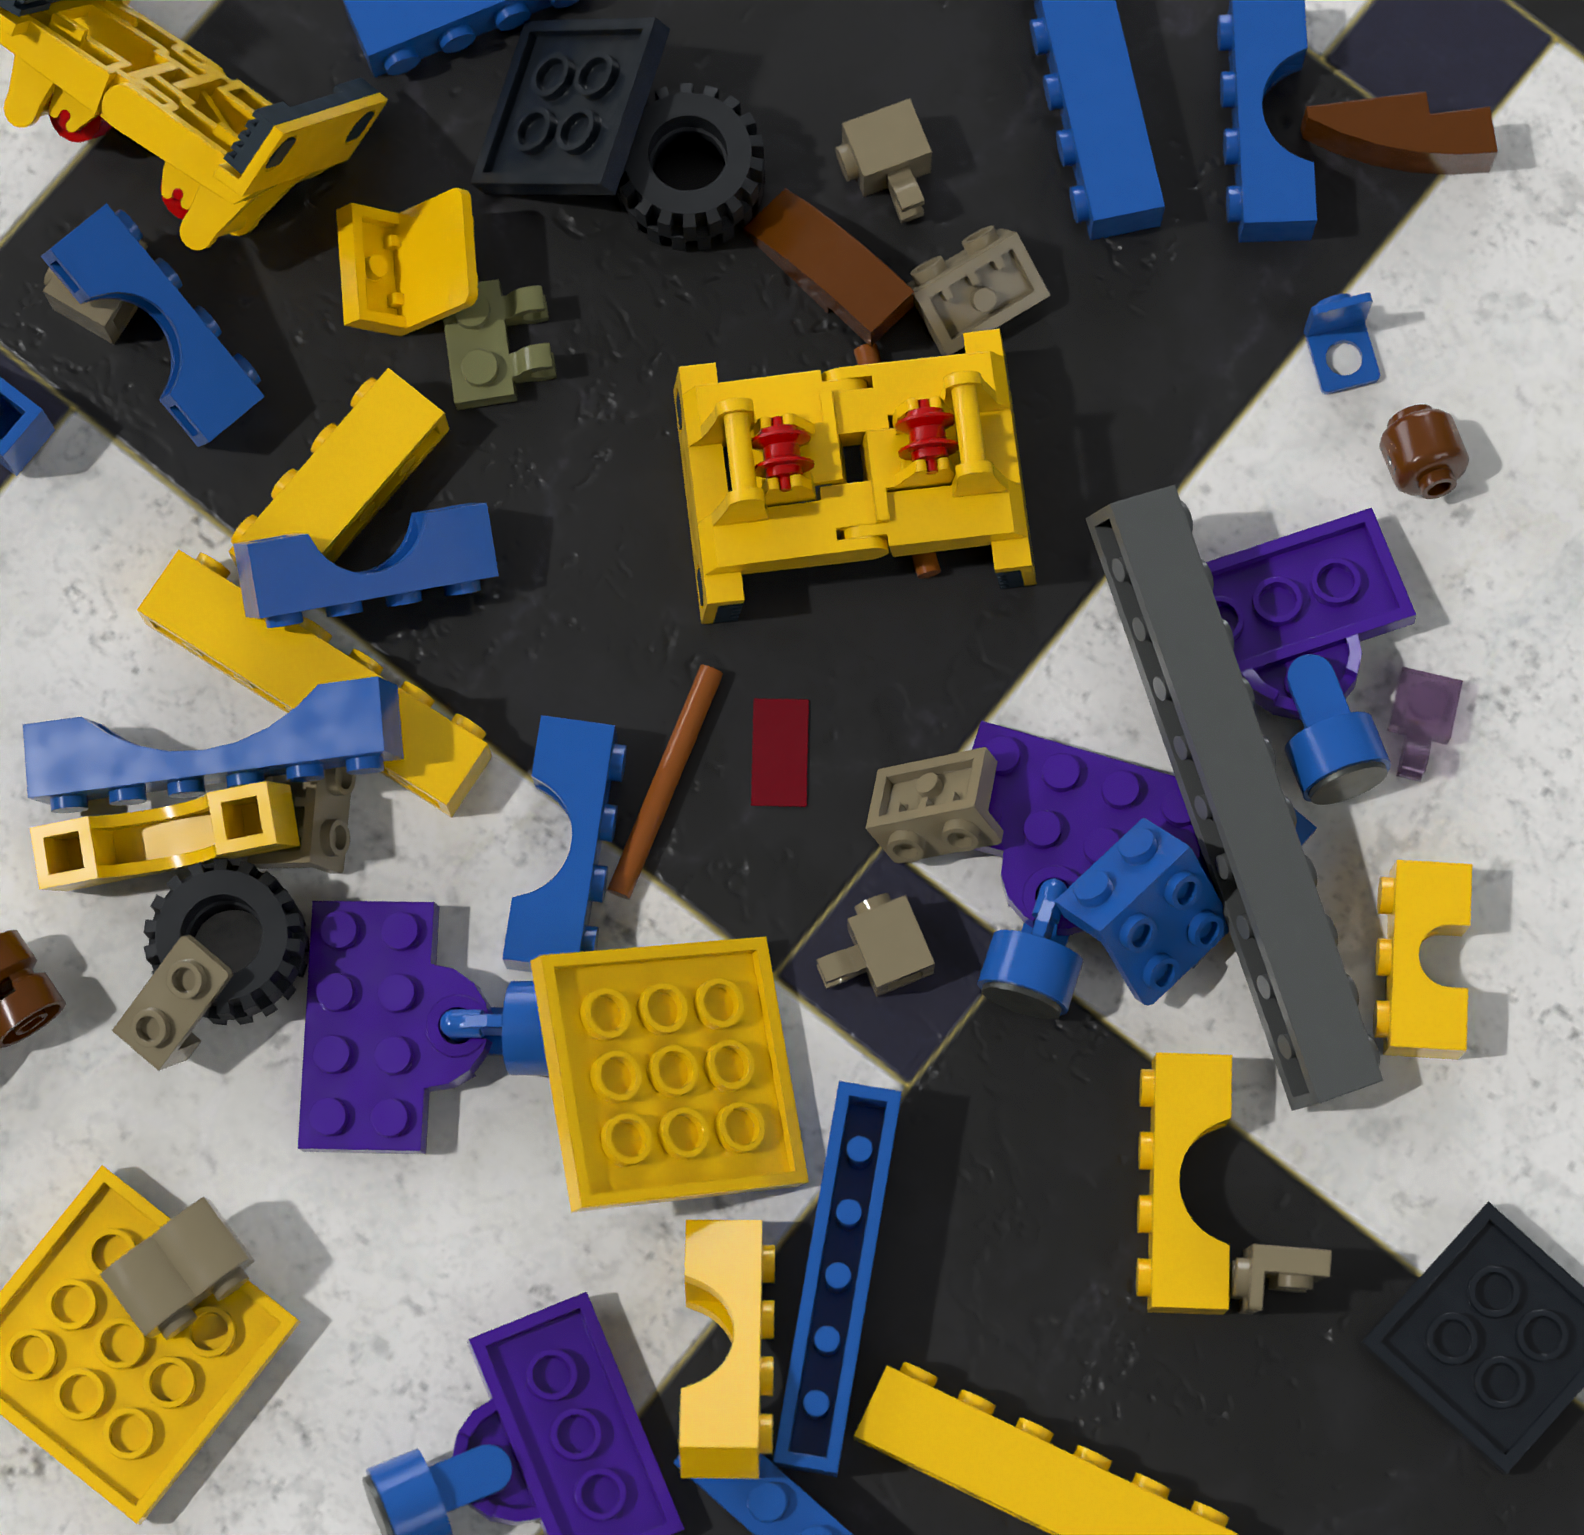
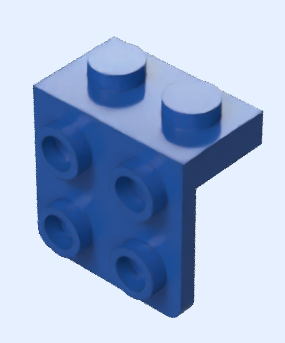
M1144 817L1054 901L1064 918L1103 944L1134 998L1146 1006L1154 1004L1229 932L1223 915V904L1191 847Z

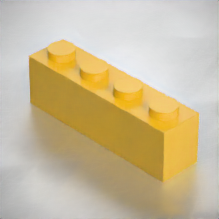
M389 368L378 380L374 377L369 378L353 396L350 403L353 409L338 426L335 423H331L320 432L311 446L313 455L299 471L292 468L279 479L271 492L272 502L259 517L255 514L248 516L234 532L231 543L292 533L309 534L318 550L329 561L334 563L450 430L445 413ZM232 546L228 552L237 567L234 546Z

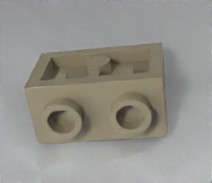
M994 226L985 227L962 241L965 250L944 261L942 256L932 258L910 272L913 280L907 283V285L914 290V305L941 355H952L965 347L963 333L995 329L1051 296L1017 232L1002 228L996 231Z
M986 747L878 769L866 830L895 863L916 862L920 859L956 852H967L976 848L1000 844L1004 831L988 812L998 761Z
M346 767L324 769V779L312 782H288L286 775L264 777V781L290 784L300 846L248 856L247 862L254 864L259 869L315 868L329 874L343 873L345 854L350 845L348 820L351 792L355 786L356 775L347 774Z
M1253 1244L1243 1250L1242 1258L1237 1257L1236 1261H1231L1229 1299L1239 1300V1314L1252 1315L1262 1310L1264 1278H1269L1268 1290L1306 1293L1307 1290H1313V1282L1330 1277L1331 1250Z

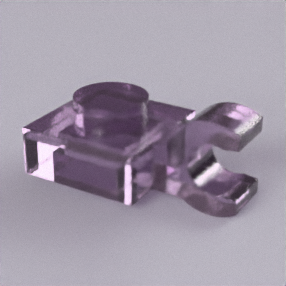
M1402 667L1387 727L1389 732L1405 735L1396 776L1420 782L1422 774L1426 772L1431 741L1445 745L1449 743L1463 680Z

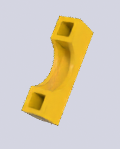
M271 781L207 792L206 795L200 798L160 808L112 815L86 816L29 828L39 890L53 891L82 889L184 869L199 862L202 865L214 863V859L228 858V860L300 846L290 784Z
M1156 1052L1152 1060V1069H1141L1140 1107H1151V1132H1140L1138 1166L1139 1170H1150L1149 1195L1138 1196L1137 1231L1138 1233H1149L1148 1258L1137 1259L1136 1296L1148 1297L1147 1312L1224 1315L1229 1310L1230 1245L1208 1235L1193 1221L1181 1197L1179 1178L1182 1161L1188 1149L1204 1135L1225 1127L1231 1119L1232 1055Z
M686 1220L684 1266L686 1307L700 1312L718 1323L728 1335L732 1347L725 1361L714 1373L700 1382L681 1388L679 1435L681 1478L759 1479L760 1454H772L773 1414H760L761 1396H773L774 1359L773 1357H761L762 1339H774V1300H762L763 1283H775V1245H763L762 1220Z

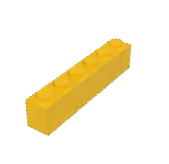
M178 549L137 609L146 625L285 713H289L297 707L318 684L376 676L381 677L380 674L384 670L379 663L357 649L353 648L350 654L346 655L330 645L329 642L332 639V635L306 617H303L304 622L275 628H266L265 618L246 617L241 588L227 580L231 572L218 561L202 552L198 554L196 559H193ZM404 681L400 688L398 687L404 759L384 761V771L380 773L452 818L492 758L488 743L483 741L487 733L477 724L458 713L454 715L452 720H449L431 708L435 700L412 683Z
M903 1362L900 1371L886 1366L854 1434V1440L1051 1535H1239L1225 1528L1229 1517L1196 1501H1194L1190 1511L1170 1502L1167 1498L1171 1489L1138 1473L1135 1474L1132 1483L1108 1472L1112 1461L1079 1445H1077L1074 1454H1070L1050 1444L1054 1433L1021 1417H1019L1015 1427L992 1416L996 1405L962 1389L957 1399L934 1388L938 1380L936 1376L907 1362Z

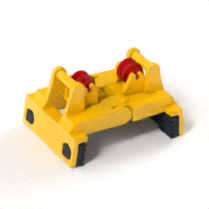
M0 0V44L15 55L9 90L4 102V114L8 122L15 127L24 128L34 125L41 116L49 114L51 124L56 132L66 140L78 143L103 136L114 127L166 161L163 167L160 187L162 200L172 214L177 218L183 219L180 225V237L183 243L192 250L199 251L211 247L218 237L229 233L234 236H241L251 232L260 219L296 183L315 177L332 166L347 161L388 102L386 97L360 77L336 85L333 89L334 94L289 107L283 101L272 104L239 79L232 81L215 62L129 6L131 0Z
M1000 329L963 333L966 352L964 354L846 366L830 369L822 374L821 370L718 383L716 362L680 366L673 392L701 624L738 621L741 607L743 606L742 603H744L743 574L873 560L887 555L889 548L892 556L898 557L991 545L994 569L1000 589L1037 584L1006 354ZM860 445L864 481L847 483L843 447ZM727 446L732 484V491L728 492L723 447ZM832 484L830 486L819 487L816 495L815 486Z

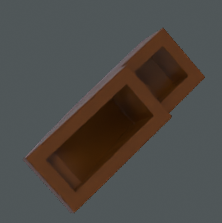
M1426 91L1306 106L1300 127L1302 139L1332 153L1372 166L1410 173L1441 175L1489 173L1498 153L1490 106L1430 114Z
M786 188L743 228V233L827 313L832 310L870 347L914 306V290L833 220Z

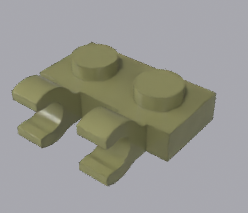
M499 279L478 282V297L475 304L443 318L454 404L457 410L517 401L516 383L557 378L553 352L551 353L550 343L529 345L514 353H511L507 326L534 324L549 320L546 296L543 295L542 286L519 288L503 296Z

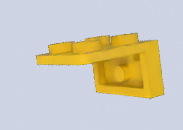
M452 188L400 213L350 203L336 210L344 326L401 337L475 304L478 297V276L473 230L474 219L469 191Z

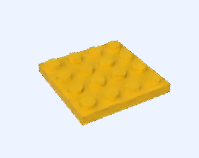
M766 936L540 955L530 961L571 1213L791 1188L809 1183Z
M101 1165L0 1291V1415L133 1522L141 1525L301 1321L248 1280L239 1289L220 1301L213 1294L205 1298L192 1309L197 1315V1319L176 1336L168 1340L161 1333L154 1338L145 1337L100 1274L132 1248L152 1236L171 1219L110 1170Z

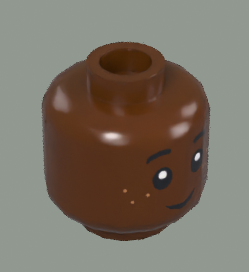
M1427 404L1409 406L1394 414L1388 421V428L1382 434L1379 447L1396 488L1408 495H1422L1425 499L1440 498L1453 491L1457 486V480L1465 473L1469 463V455L1453 417L1440 409H1432Z

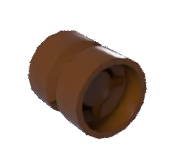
M8 930L0 933V1048L14 1045L33 1035L56 1018L66 1005L65 1000L46 973H34L33 969L37 959L17 930ZM15 989V992L4 998L5 995Z

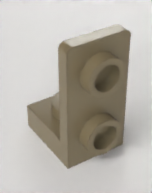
M183 936L171 949L112 1031L158 1071L184 1062L190 1058L201 1043V1040L192 1033V1030L232 978L233 972L193 936Z

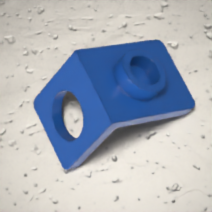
M1370 292L1351 296V294L1330 296L1319 301L1310 310L1303 332L1320 390L1325 395L1376 383L1380 378V371L1365 324L1373 303ZM1339 343L1354 346L1361 356L1360 368L1350 375H1339L1333 372L1326 361V354L1332 346Z

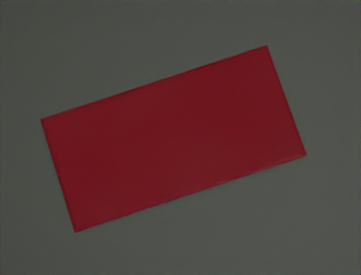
M754 698L751 806H807L809 699Z

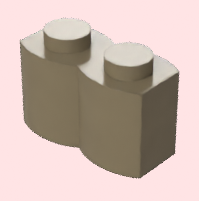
M202 1197L168 1221L152 1236L116 1260L100 1276L145 1337L154 1338L161 1333L168 1340L182 1332L197 1319V1315L192 1309L205 1298L213 1294L220 1301L244 1285L249 1280L244 1270L255 1260L212 1201Z

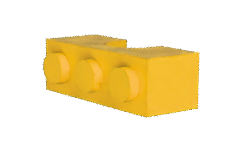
M1396 860L1389 871V877H1380L1377 911L1378 914L1388 915L1387 939H1377L1376 976H1386L1385 1001L1376 1000L1374 1004L1373 1037L1383 1038V1055L1458 1060L1467 1051L1468 988L1446 987L1433 982L1422 970L1419 961V949L1421 943L1430 937L1439 935L1462 937L1470 927L1472 864Z

